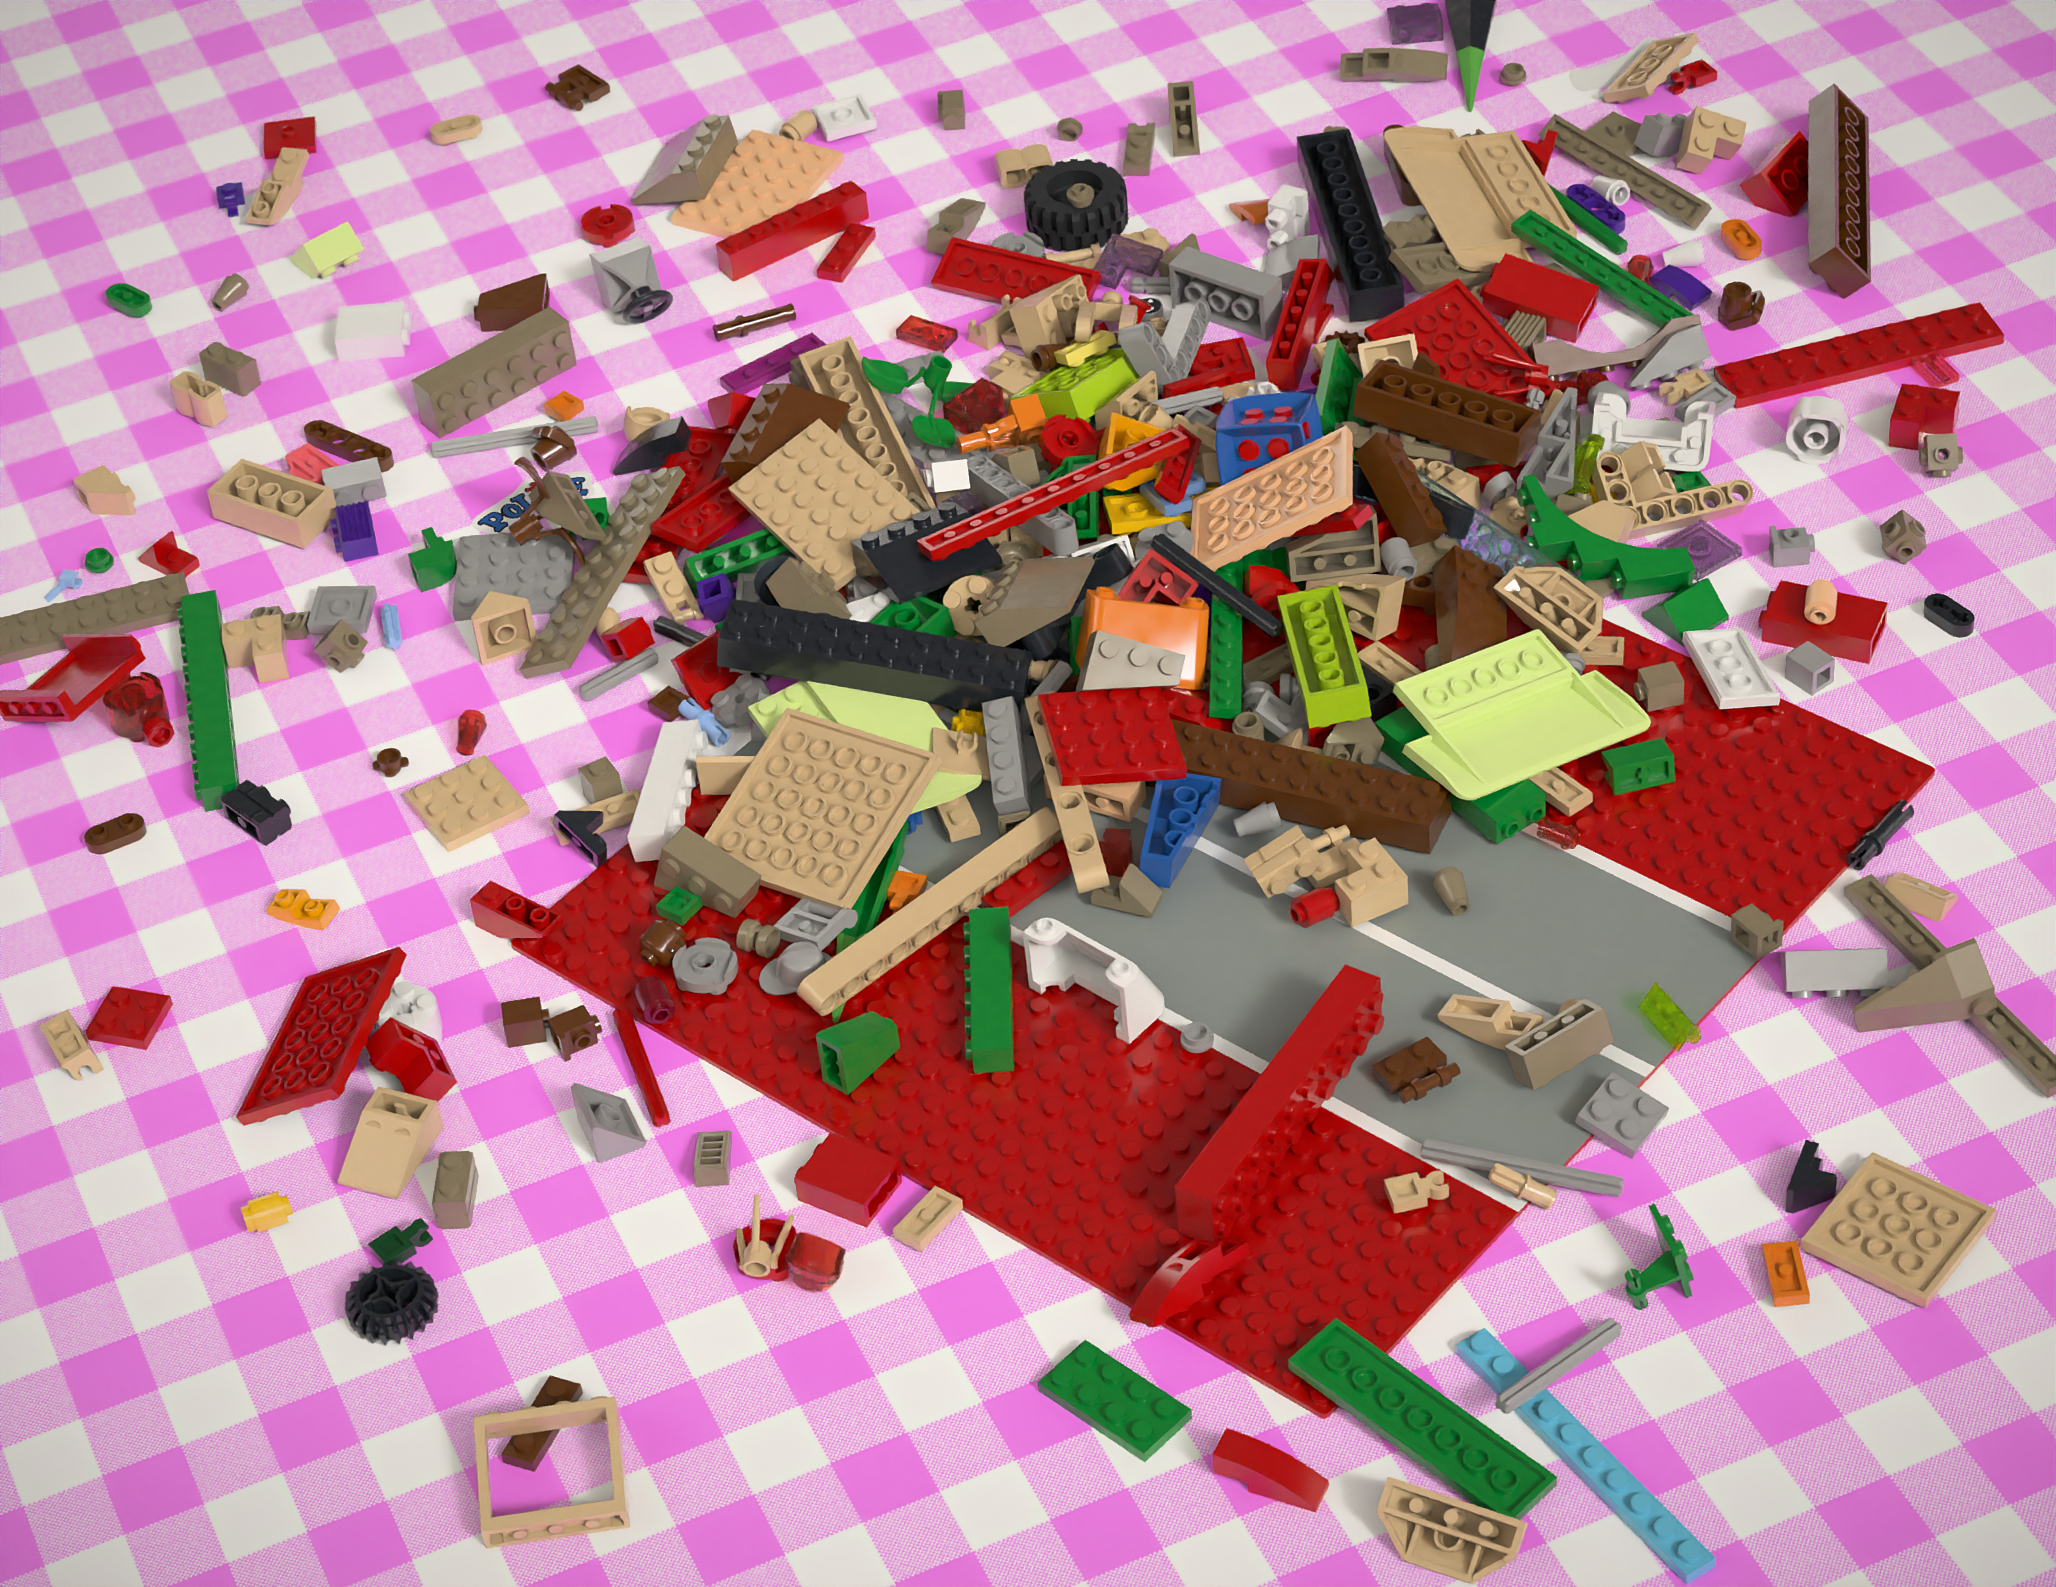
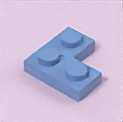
M1194 469L1185 496L1178 505L1162 498L1157 490L1153 488L1156 478L1140 485V493L1165 517H1176L1183 512L1191 511L1192 499L1190 497L1206 491V480Z

